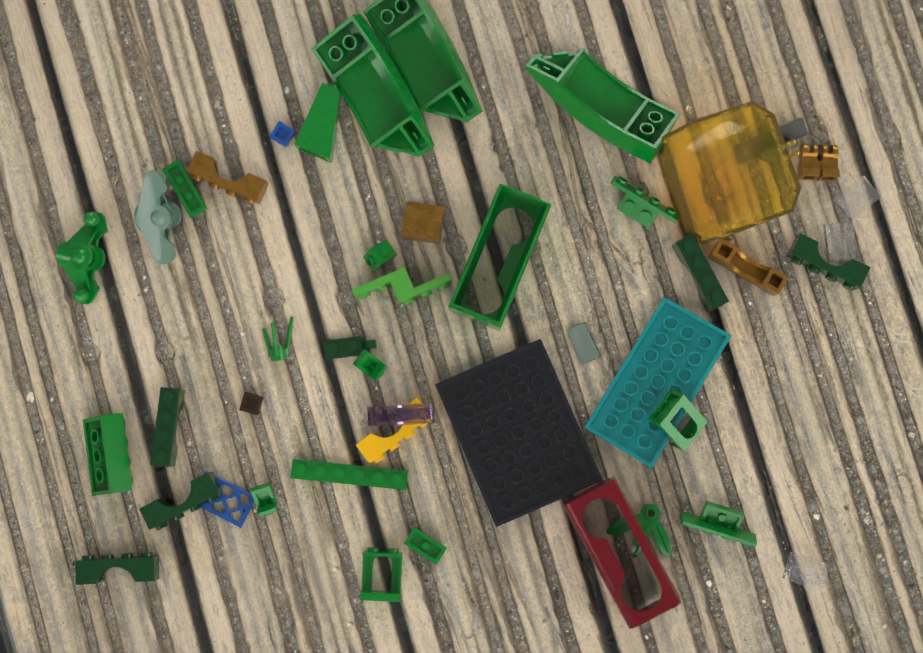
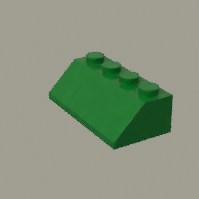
M123 413L83 419L92 496L132 490L133 479L130 475V458L127 451L128 440L125 436Z

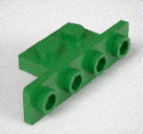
M614 176L610 182L626 193L617 209L648 229L658 214L674 223L678 220L679 215L674 208L670 206L665 207L656 197H649L644 194V190L640 187H633L628 184V180L625 178Z
M706 501L700 517L683 511L680 514L681 524L687 528L699 529L706 534H715L726 540L738 541L745 546L751 545L756 547L757 545L756 534L739 529L744 518V512Z

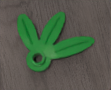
M646 504L642 507L640 514H636L648 538L652 530L657 546L666 557H669L671 555V545L664 527L658 521L660 510L654 504ZM648 510H653L654 515L652 517L648 516ZM622 518L613 523L606 532L609 535H615L631 529L625 518ZM635 536L631 547L632 558H636L642 552Z

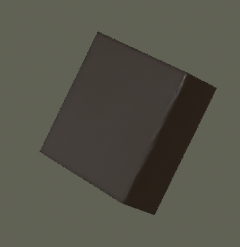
M244 392L239 410L259 415L264 397Z

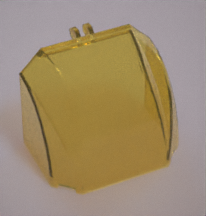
M750 101L695 119L662 136L664 149L663 154L659 156V161L684 229L687 233H693L697 236L700 244L703 245L794 212L802 187L791 158L800 155V152L794 151L789 154L787 147L794 146L796 141L792 140L785 143L775 114L758 103Z

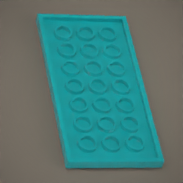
M664 297L584 428L652 469L670 438L660 427L652 424L648 418L671 389L684 394L692 403L732 335ZM680 408L670 423L676 428L686 412Z

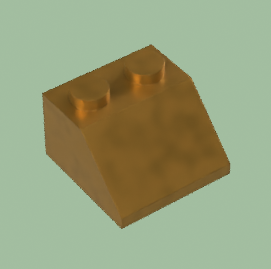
M407 201L401 231L402 239L439 244L445 207Z

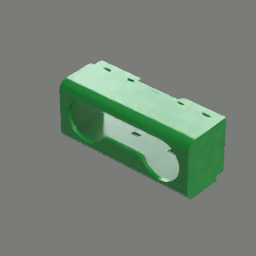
M499 184L449 303L448 310L500 331L552 206L550 203L517 189ZM508 208L521 209L529 215L532 221V231L524 242L511 246L497 281L503 290V302L496 311L490 314L477 313L469 307L466 301V290L497 216L503 210Z

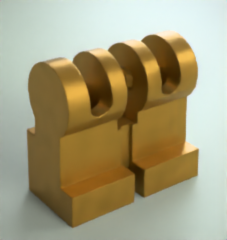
M802 143L799 148L797 180L814 181L817 179V181H835L840 177L838 146L830 145L828 152L827 145L821 144L819 149L820 161H818V145L812 144L809 152L808 144Z

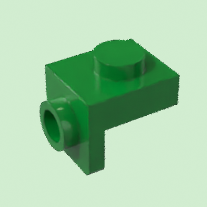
M384 240L370 248L363 258L366 264L373 271H376L381 265L395 258L397 253L389 242Z
M365 349L353 362L354 366L374 381H378L387 369L384 363Z
M270 482L251 488V494L256 503L259 517L263 515L269 516L277 511V500Z

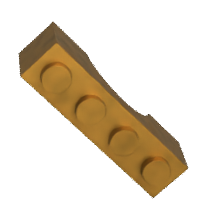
M198 151L195 152L187 169L191 179L199 183L202 180L208 182V186L216 190L222 188L226 190V194L236 198L239 195L243 197V201L252 205L254 202L261 203L269 185L265 179L247 173L238 180H226L220 177L218 173L217 161L213 157Z
M723 238L715 243L707 257L772 296L780 293L789 278L772 267L761 265L749 259L738 247Z

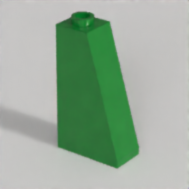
M322 83L295 141V146L301 151L332 163L341 92L338 89L339 87L332 83H328V85Z

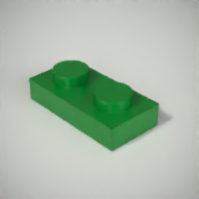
M416 527L413 528L404 542L406 546L436 565L447 549L446 546Z

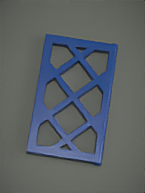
M216 476L220 487L227 485L234 489L235 494L225 497L224 493H221L220 499L211 503H202L201 506L214 515L242 528L255 502L250 492ZM244 494L250 497L249 504L242 506L239 495ZM236 496L239 508L229 511L226 499ZM222 501L226 512L220 513L213 509L212 504ZM240 510L242 514L240 522L232 519L230 513Z

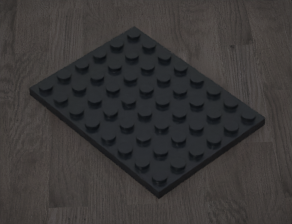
M541 339L435 384L496 527L603 481Z

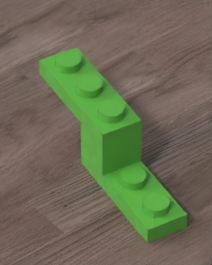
M405 267L354 288L352 292L356 299L360 298L362 300L371 296L370 293L373 291L381 292L388 289V285L391 284L399 303H404L406 306L415 302L414 298L419 296L425 298L432 295V291L439 288L441 291L450 287L449 283H452L450 273H447L414 288Z

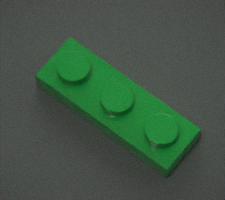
M179 159L162 168L190 218L208 209Z

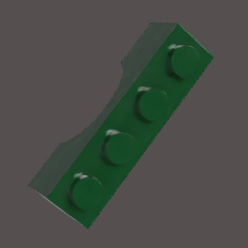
M693 233L675 242L672 248L679 261L692 275L699 297L707 312L729 302Z
M803 234L795 237L786 256L791 259L792 263L796 265L802 264L815 274L821 273L825 275L827 280L831 282L837 281L843 284L842 287L851 291L862 287L871 268L855 259L847 261L842 266L831 265L821 257L818 250V241Z
M160 388L150 465L175 466L178 448L176 444V428L180 412L183 409L185 390Z
M207 472L191 481L190 494L182 504L176 506L167 503L163 499H157L141 507L139 510L149 530L156 528L158 531L168 526V521L173 519L175 522L185 517V512L190 510L192 513L202 508V503L206 501L211 503L219 499L218 495L223 493L214 472Z
M153 552L140 553V556H133V553L121 554V557H114V554L101 555V558H94V555H84L82 559L75 561L76 585L97 584L102 581L104 574L112 567H120L127 570L135 582L156 581L159 579V555H153Z

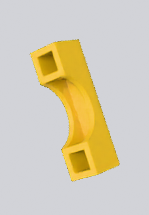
M418 397L402 409L404 420L402 427L396 434L390 437H380L370 433L356 444L369 463L374 461L377 464L385 458L383 454L386 451L390 450L392 452L400 446V440L404 437L408 440L415 434L414 430L418 426L423 428L431 422L429 418L432 415Z

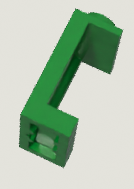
M672 389L648 418L652 424L660 427L673 441L671 443L672 446L684 452L708 422L684 394ZM680 408L691 418L681 432L670 423Z
M368 547L367 551H363L360 600L400 602L403 552H398L399 549L387 548V552L379 551V548ZM377 556H386L392 561L391 591L372 590L373 562Z

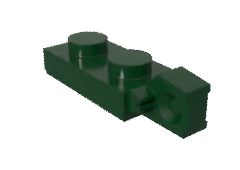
M365 336L323 341L325 360L359 356L363 349L377 348L376 340L366 341Z

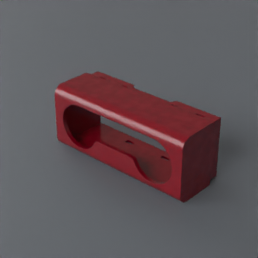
M615 476L601 481L564 501L563 506L629 629H633L675 608L681 603L680 595ZM607 499L619 507L661 585V597L657 601L639 610L629 607L624 602L621 595V585L625 579L624 570L605 538H597L589 534L582 522L583 511L593 500Z

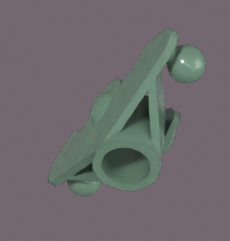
M151 170L145 175L139 205L136 206L134 212V220L137 229L142 231L156 261L165 265L176 257L175 245L169 239L171 228L176 227L180 223L182 213L180 208L175 203L168 202L164 195L168 188L165 183V173L159 170Z

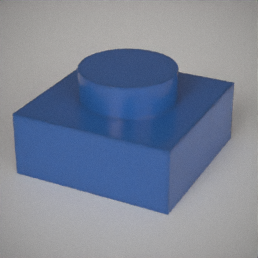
M279 121L269 137L287 148L296 131Z

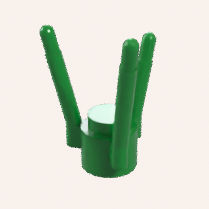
M292 316L288 325L285 349H283V345L277 344L274 322H271L272 347L266 329H262L268 349V357H271V361L286 360V355H290L289 346L294 320Z

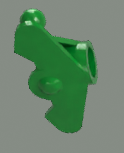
M87 212L83 217L85 225L68 241L61 242L56 252L58 265L65 269L76 288L73 292L74 300L86 305L91 304L95 300L100 290L99 285L94 279V273L100 270L105 263L104 251L98 247L99 239L108 232L105 216L99 212Z

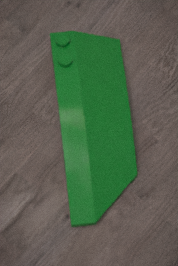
M377 0L363 10L393 59L420 111L459 119V121L468 122L483 112L468 73L428 0Z
M361 14L352 15L311 48L336 86L339 87L338 89L352 110L370 147H379L389 151L403 152L420 157L435 146L422 114L405 81Z
M578 49V52L568 53V51L553 52L552 55L548 56L534 54L525 65V69L550 97L577 121L604 140L650 164L659 153L680 116V113L647 98L614 77L585 52V49Z

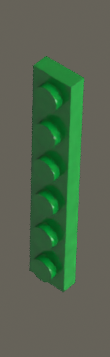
M292 459L290 478L406 490L408 470Z

